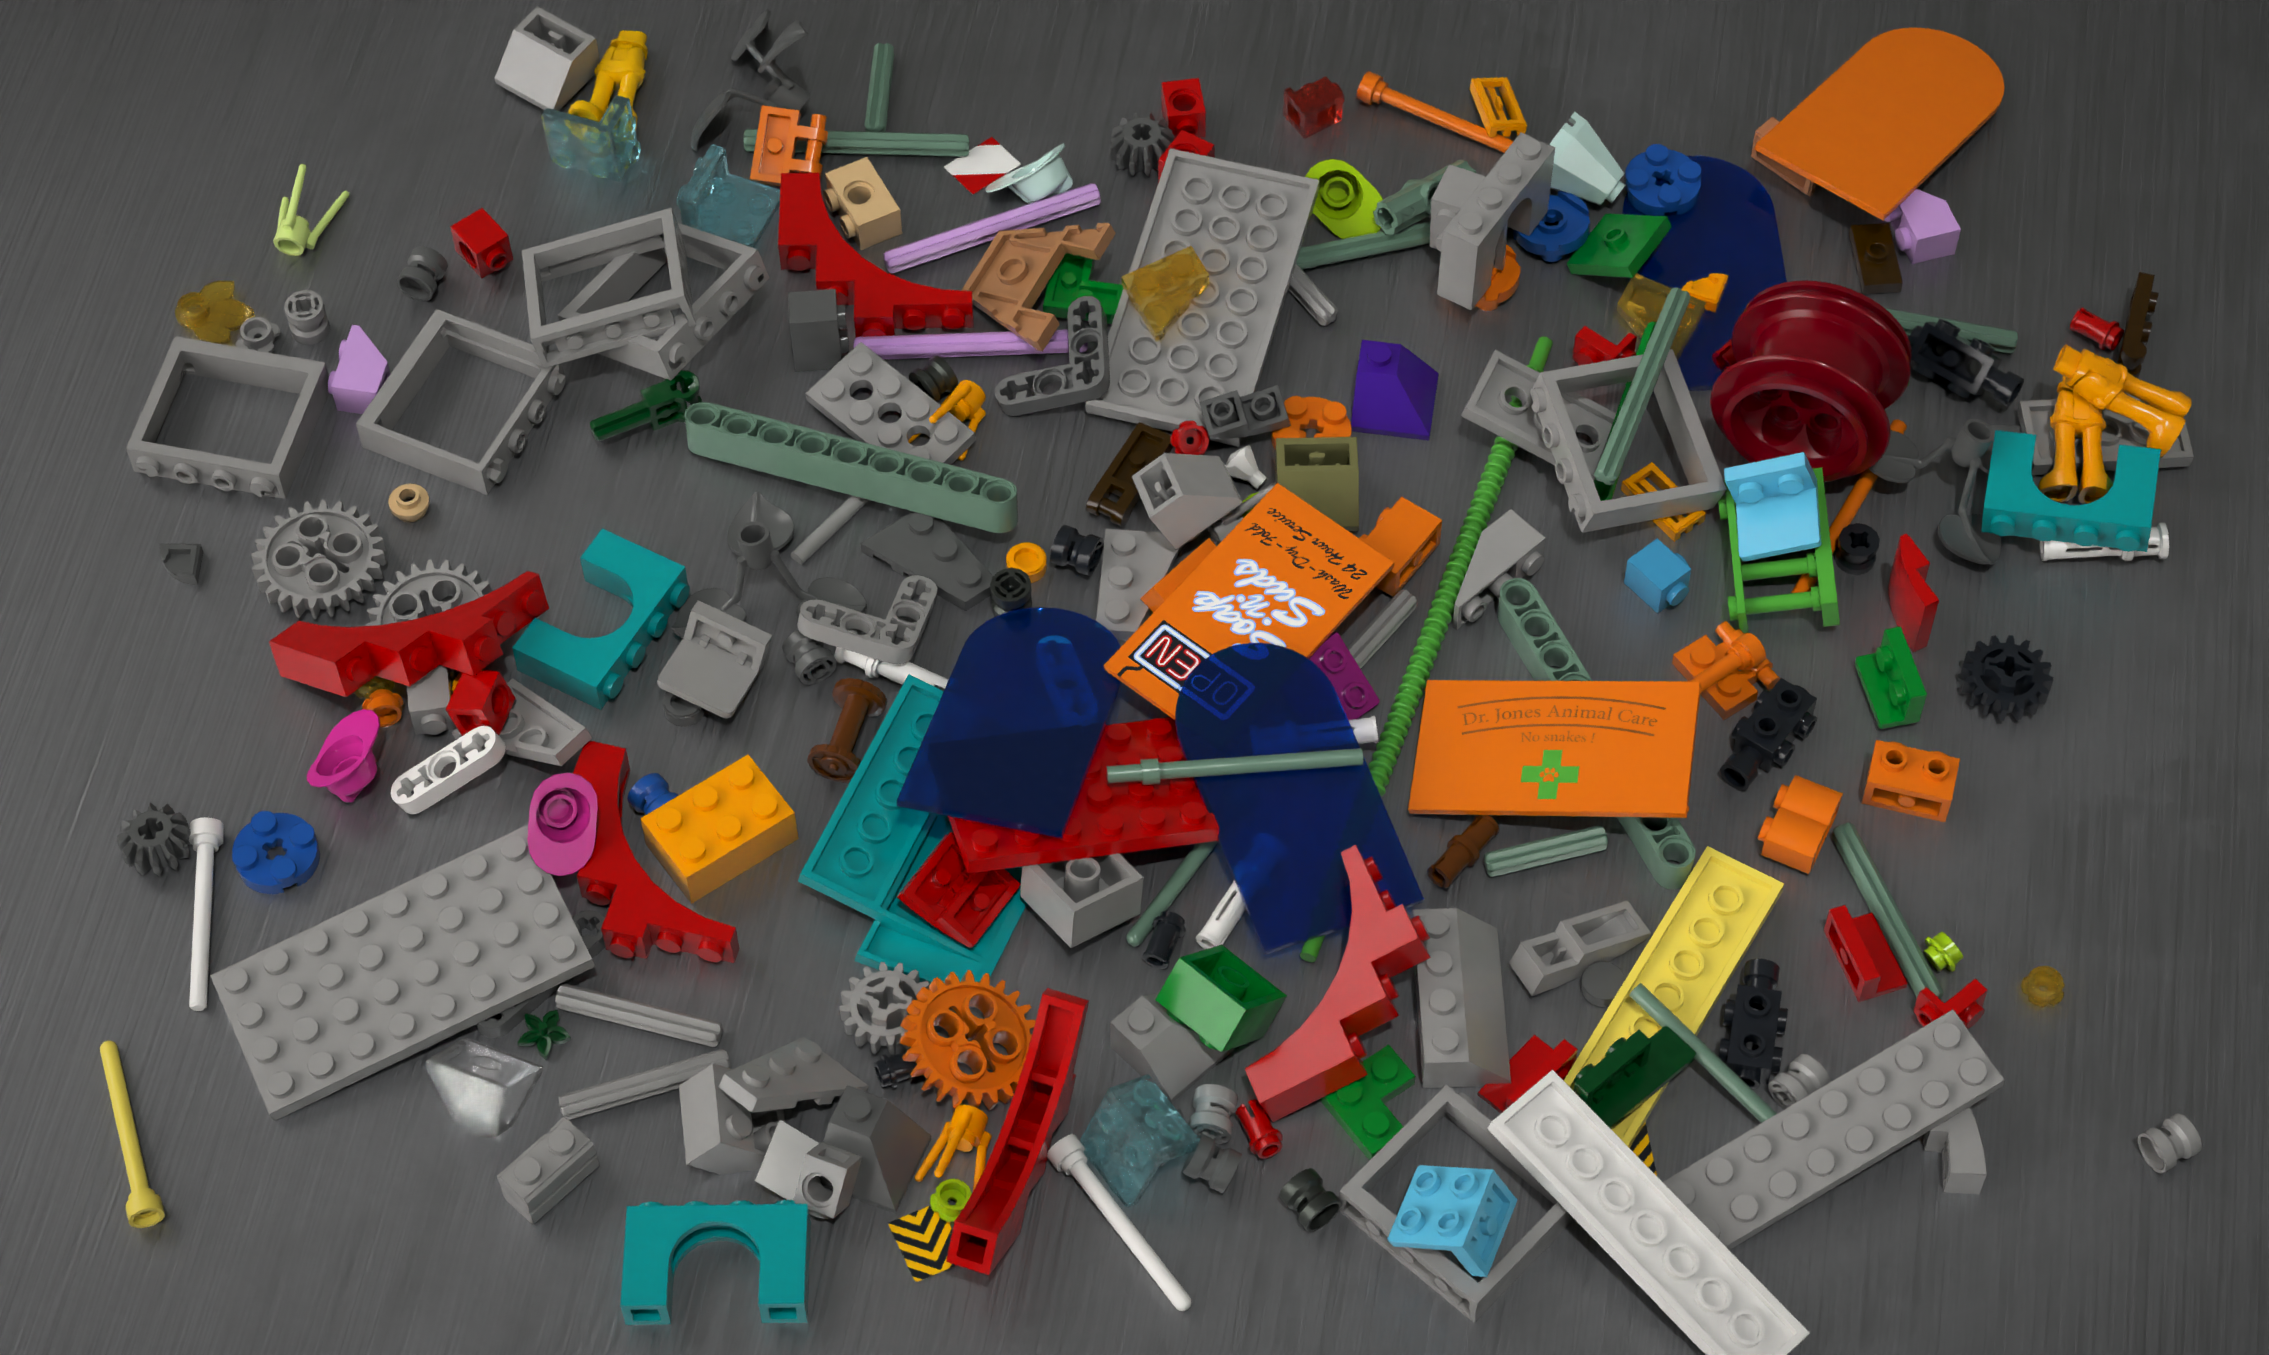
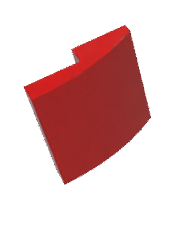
M1906 533L1899 538L1888 582V595L1897 627L1901 626L1907 644L1914 653L1927 647L1939 599L1925 582L1930 562Z
M950 832L944 836L897 898L931 925L963 945L972 948L1021 884L1005 869L968 874L955 835Z

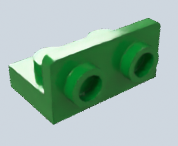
M1901 626L1885 629L1881 645L1876 648V653L1858 656L1855 660V667L1880 729L1919 722L1927 697Z

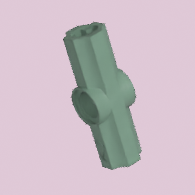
M1457 160L1450 164L1476 173V170L1466 160ZM1448 166L1423 179L1408 180L1400 191L1377 203V208L1373 211L1375 222L1383 229L1385 234H1395L1431 215V198Z

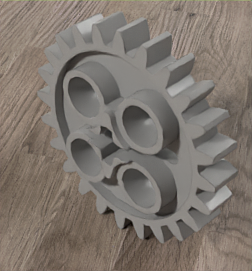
M322 499L318 509H312L311 504L307 501L304 503L303 512L298 513L296 509L289 507L290 517L288 519L276 515L274 517L277 525L276 528L263 527L266 539L255 540L258 551L251 554L254 563L252 571L261 594L266 593L270 604L278 602L283 613L293 606L296 617H300L306 609H310L313 619H317L320 609H326L329 616L333 617L335 606L340 605L344 610L349 611V600L352 598L363 603L362 590L374 592L376 588L373 579L383 578L381 566L387 564L384 554L386 548L383 537L380 535L378 525H372L368 514L359 516L357 506H352L345 512L342 501H338L332 509H329L326 500Z
M446 559L440 569H435L432 560L427 561L426 570L420 571L417 565L413 563L411 564V575L405 576L402 572L397 571L396 576L399 582L394 585L384 581L383 586L387 594L373 595L377 607L367 609L371 622L365 624V626L384 625L427 616L421 600L423 594L429 595L431 605L436 614L473 601L492 592L488 581L482 582L478 571L475 570L468 575L463 563L457 566L454 571H452L449 560ZM446 596H454L449 601L441 602ZM407 610H415L410 615L402 616L403 612ZM448 668L450 679L454 681L457 676L456 670Z

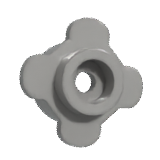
M263 317L249 318L240 327L241 338L236 341V347L272 353L274 351L273 342L275 337L280 334V328L276 323H270Z

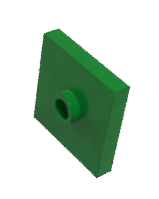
M1606 213L1588 235L1586 242L1577 249L1566 264L1571 274L1633 278L1672 226L1667 216Z

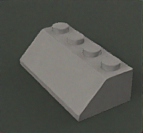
M1458 908L1413 909L1412 918L1417 915L1420 916L1431 938L1424 942L1431 958L1413 966L1422 1088H1443L1445 1085L1449 1087H1479L1485 1084L1511 1083L1498 929Z

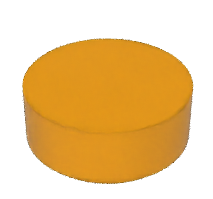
M1030 542L1019 543L1008 551L1006 555V568L1020 569L1028 575L1031 583L1037 582L1045 575L1047 570L1046 553L1037 544Z

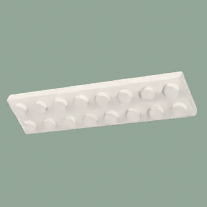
M1551 1070L1495 1118L1487 1128L1705 1355H1788L1810 1334L1554 1070Z

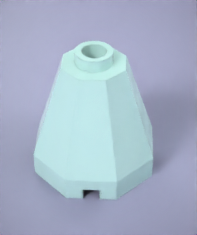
M1574 112L1569 119L1574 124L1573 127L1565 123L1549 144L1555 147L1550 189L1572 193L1582 200L1600 206L1605 199L1612 203L1625 186L1620 181L1624 172L1588 121Z

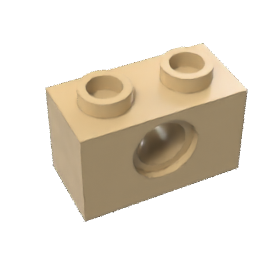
M868 157L825 173L827 189L823 191L826 205L831 212L836 211L838 213L844 235L848 239L853 238L860 251L902 234L900 208Z

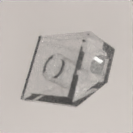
M463 1038L427 1059L425 1068L455 1123L470 1128V1132L478 1137L496 1138L514 1126L536 1086L544 1066L471 1039Z

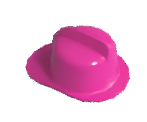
M366 709L355 711L343 718L332 729L316 760L307 772V781L311 786L326 787L343 802L351 803L362 789L374 779L377 774V761L372 746L380 728L379 717L374 711Z
M569 772L554 774L543 780L533 793L529 809L528 848L534 863L546 873L557 876L573 874L583 868L592 856L596 837L597 794L591 783L582 776Z

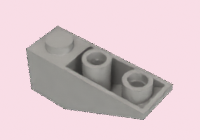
M1512 509L1503 514L1481 533L1455 601L1452 627L1456 630L1468 621H1476L1484 613L1486 607L1499 598L1500 588L1504 582L1513 578H1523L1526 574L1531 576L1544 563L1546 538Z

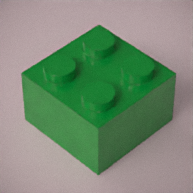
M1221 944L1179 957L1155 1000L1167 1009V1014L1173 1020L1186 1024L1198 1033L1200 1040L1207 1047L1224 1052L1263 1038L1287 995Z

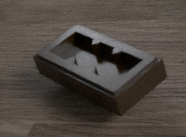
M1889 223L1851 225L1849 236L1862 294L1901 292L1903 282Z

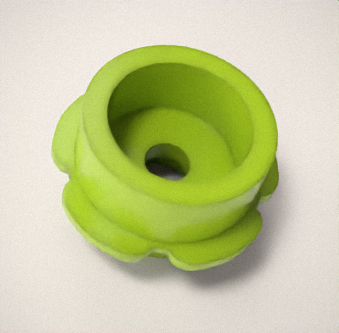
M1939 932L1932 939L1929 936L1925 938L1928 948L1923 953L1930 964L1938 971L1946 968L1948 971L1954 972L1956 970L1955 965L1963 959V955L1957 945L1944 932Z
M947 1179L941 1182L936 1187V1193L931 1195V1209L934 1212H938L942 1220L955 1222L972 1192L965 1182L959 1179ZM955 1200L956 1204L950 1205L948 1201Z

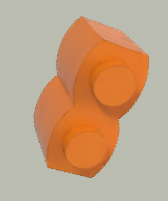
M1797 775L1794 776L1790 786L1782 784L1773 808L1778 809L1774 818L1769 816L1765 818L1758 836V840L1764 842L1761 855L1810 874L1835 821L1843 793Z

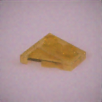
M1189 246L1121 276L1124 290L1157 342L1166 335L1165 329L1175 317H1181L1189 308L1190 301L1194 297H1198L1209 285V274L1193 247Z
M1635 274L1617 303V312L1637 335L1642 338L1649 322H1657L1665 300L1672 288ZM1690 296L1691 299L1670 350L1673 349L1677 361L1706 309V302Z

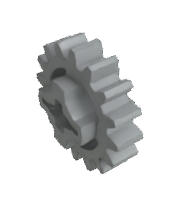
M880 962L879 972L873 973L866 966L863 968L864 978L862 980L853 976L849 979L851 990H842L841 998L843 1005L839 1007L841 1020L845 1021L846 1035L855 1034V1042L858 1047L863 1046L868 1041L871 1043L872 1053L876 1054L881 1046H887L889 1054L894 1055L896 1045L900 1044V1038L905 1032H908V1030L900 1026L906 1015H910L906 1011L907 1007L911 1003L912 998L917 1000L916 995L922 987L929 989L930 984L928 981L920 982L919 971L916 969L908 975L904 974L903 963H898L894 971H889L886 963ZM903 991L907 992L911 996L904 995ZM864 1020L870 1021L872 1023L871 1026L868 1025ZM903 1045L907 1050L911 1048L910 1046Z

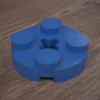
M1650 145L1646 152L1635 156L1626 167L1624 188L1627 191V199L1634 208L1649 216H1664L1665 212L1677 211V215L1683 214L1690 210L1699 198L1701 166L1697 162L1692 161L1688 156L1678 151L1667 149L1664 145ZM1664 179L1669 181L1671 185L1664 183L1662 186L1656 185V180Z
M1557 190V196H1549L1548 212L1532 233L1528 236L1513 229V237L1524 249L1533 254L1541 255L1543 260L1548 262L1558 261L1563 255L1579 249L1588 239L1590 234L1589 210L1585 202L1576 195ZM1558 221L1559 223L1556 226H1547L1544 222L1554 223Z
M261 811L255 814L251 822L237 835L232 848V860L246 886L264 894L284 893L283 888L290 887L295 883L299 887L312 877L319 865L320 850L313 827L304 819L289 813L273 814L270 811ZM282 847L283 851L286 852L284 856L277 855L274 860L269 859L268 851L272 848Z

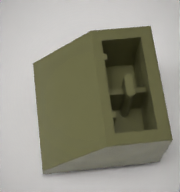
M1357 437L1276 438V484L1279 483L1346 530L1359 531Z

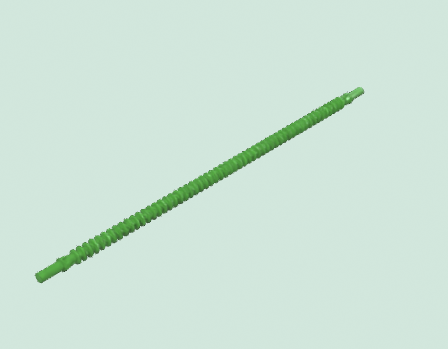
M1540 337L1530 362L1526 366L1539 373L1544 372L1553 341L1548 337ZM1512 395V401L1509 405L1517 408L1522 407L1521 401ZM1500 436L1495 438V445L1491 448L1492 454L1488 456V463L1484 466L1485 471L1481 474V480L1477 483L1478 489L1474 492V498L1470 502L1471 507L1467 510V516L1463 520L1464 525L1460 528V535L1456 538L1457 543L1453 546V553L1449 556L1450 562L1446 564V571L1442 574L1443 580L1439 582V589L1435 592L1436 599L1431 602L1432 608L1428 610V617L1424 620L1425 627L1420 631L1421 636L1417 639V646L1413 648L1414 655L1410 657V664L1406 667L1407 674L1402 677L1403 683L1399 685V693L1395 695V703L1391 705L1392 712L1387 715L1388 722L1384 724V731L1380 734L1381 741L1376 744L1377 751L1372 754L1373 761L1369 763V770L1365 773L1366 780L1361 783L1362 790L1357 793L1358 800L1353 803L1354 810L1349 813L1350 820L1346 822V830L1342 832L1343 839L1338 842L1339 850L1334 852L1335 860L1330 862L1331 870L1327 871V880L1322 883L1323 890L1318 893L1320 903L1317 908L1312 910L1309 917L1312 924L1300 953V957L1307 962L1316 961L1328 929L1333 928L1337 920L1335 916L1336 907H1340L1343 904L1342 897L1347 894L1346 886L1350 885L1341 852L1356 845L1360 852L1363 853L1361 846H1364L1367 842L1365 836L1370 834L1371 829L1369 826L1374 824L1373 816L1378 814L1377 807L1382 804L1381 797L1385 795V787L1389 785L1390 781L1388 777L1393 775L1392 767L1397 764L1396 758L1401 754L1400 748L1404 746L1405 742L1403 738L1408 736L1407 729L1411 727V719L1415 717L1416 712L1414 709L1419 707L1418 700L1423 697L1422 690L1425 689L1426 681L1430 678L1429 671L1434 668L1433 662L1437 659V652L1441 650L1440 643L1445 640L1444 634L1448 631L1447 624L1452 621L1451 615L1454 614L1455 601L1482 531L1487 528V523L1491 520L1490 514L1494 512L1493 505L1498 501L1497 496L1501 494L1500 487L1504 485V478L1508 475L1511 460L1515 457L1514 452L1518 449L1517 445Z

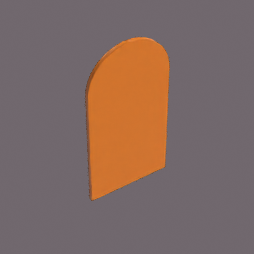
M1901 28L1887 31L1872 38L1761 138L1755 144L1754 150L1875 217L1884 220L1997 112L2004 95L2003 76L1989 55L1973 43L1959 36L1928 28Z

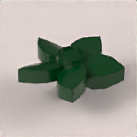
M558 1010L547 1012L543 1016L542 1021L535 1015L525 1013V1024L530 1031L524 1033L517 1043L518 1046L523 1047L532 1046L537 1043L539 1054L547 1060L552 1051V1043H566L571 1040V1036L564 1028L558 1026Z

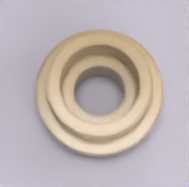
M404 484L392 491L388 504L392 514L401 521L415 522L424 517L430 500L427 491L422 486Z

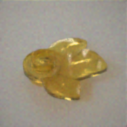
M215 281L205 285L199 293L191 292L183 295L177 303L175 316L177 322L182 327L194 330L199 340L224 345L231 340L230 331L240 329L244 321L254 317L255 312L247 304L232 299L235 290L233 281Z

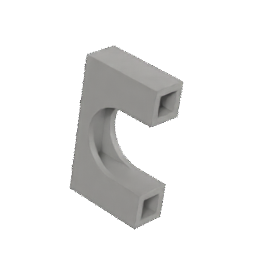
M1522 132L1513 141L1443 230L1437 295L1469 310L1474 308L1491 286L1494 253L1506 222L1508 227L1529 236L1548 212L1555 147Z

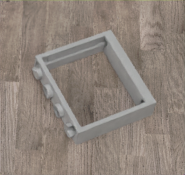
M672 207L522 250L530 337L543 368L628 345V340L640 336L652 338L663 335L670 327L675 326V322L683 315H673L672 310L678 308L685 312L689 327L696 325L692 309L693 301L684 240ZM666 247L671 289L546 324L542 282L610 263L615 257L634 251L637 254H642ZM545 267H548V268H549L548 271H544V272H541V273H540V269H541V268H545ZM556 344L558 349L549 351V345Z
M678 223L684 240L686 257L726 270L692 305L696 325L689 327L688 319L684 313L675 322V326L670 327L657 341L640 336L628 340V345L597 354L672 380L770 279L758 249ZM666 247L642 254H637L634 251L615 257L557 315L559 321L627 302L667 262ZM669 361L674 363L671 367L668 363Z
M436 309L356 423L362 448L488 495L495 483L501 482L504 478L507 465L515 453L518 454L523 450L527 441V435L533 426L543 420L547 405L553 396L560 394L566 375H564L562 363L543 368L532 344ZM449 347L535 378L479 463L392 430Z
M175 336L126 446L134 472L148 474L149 477L160 476L177 479L186 484L199 483L215 486L224 491L238 490L253 493L259 497L265 495L286 499L329 395V374L326 363ZM185 374L300 394L271 464L155 443Z
M1673 349L1669 350L1653 391L1689 485L1601 501L1561 396L1562 393L1633 381L1643 354L1541 372L1530 390L1533 400L1531 408L1535 413H1538L1543 427V441L1548 448H1551L1556 462L1555 472L1557 479L1565 486L1569 497L1570 513H1575L1582 533L1712 509L1727 490Z
M1445 1085L1339 1191V1200L1342 1202L1339 1212L1475 1323L1575 1219L1487 1129L1493 1120L1482 1114L1469 1096L1461 1092L1456 1093L1448 1085ZM1444 1116L1554 1204L1534 1227L1488 1273V1276L1484 1277L1479 1283L1439 1250L1392 1246L1388 1241V1236L1397 1216L1368 1193Z

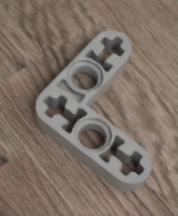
M915 575L905 578L899 587L885 620L823 600H809L801 605L797 627L799 632L810 639L884 662L904 664L913 657L933 611L937 586L931 579L924 576ZM915 595L920 596L918 602L912 600ZM898 617H910L917 622H904ZM848 629H858L865 632L866 634H853L849 632ZM896 636L903 639L899 645L894 644Z

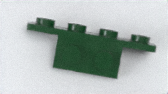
M1668 1026L1661 1028L1651 1038H1648L1638 1030L1627 1040L1624 1037L1616 1040L1607 1050L1605 1058L1594 1066L1592 1063L1586 1065L1573 1081L1575 1084L1574 1092L1612 1130L1695 1060L1696 1052Z

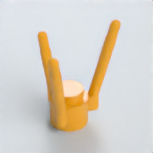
M962 380L935 413L930 416L929 422L936 423L947 412H950L961 422L970 419L968 427L976 432L980 421L986 415V412L981 408L986 401L985 392L976 383L970 380ZM922 433L913 435L908 442H913ZM968 449L958 457V460L963 461L965 459Z
M971 1105L957 1106L951 1121L945 1122L941 1135L915 1174V1180L917 1182L923 1180L946 1144L947 1146L934 1172L937 1178L943 1176L956 1149L969 1152L973 1147H977L973 1182L974 1191L984 1171L987 1148L992 1137L990 1133L985 1131L988 1122L987 1115L982 1110Z

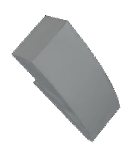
M1627 900L1562 920L1555 932L1520 942L1509 964L1531 996H1534L1583 976L1585 969L1595 962L1612 961L1648 939L1651 932Z
M1968 1107L1923 1134L1924 1151L1942 1152L1943 1191L1945 1193L1980 1194L1987 1175L1984 1148L1973 1112Z

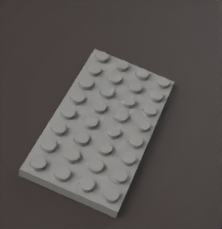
M1170 148L1108 334L1110 386L1102 397L1086 401V412L1136 424L1141 422L1154 428L1172 432L1174 429L1179 428L1180 423L1190 420L1195 421L1199 426H1204L1207 430L1199 402L1238 390L1240 397L1256 392L1319 192V180ZM1242 437L1213 439L1212 441L1240 446Z
M527 825L210 975L273 1121L285 1117L596 967L552 875L539 868L529 854Z

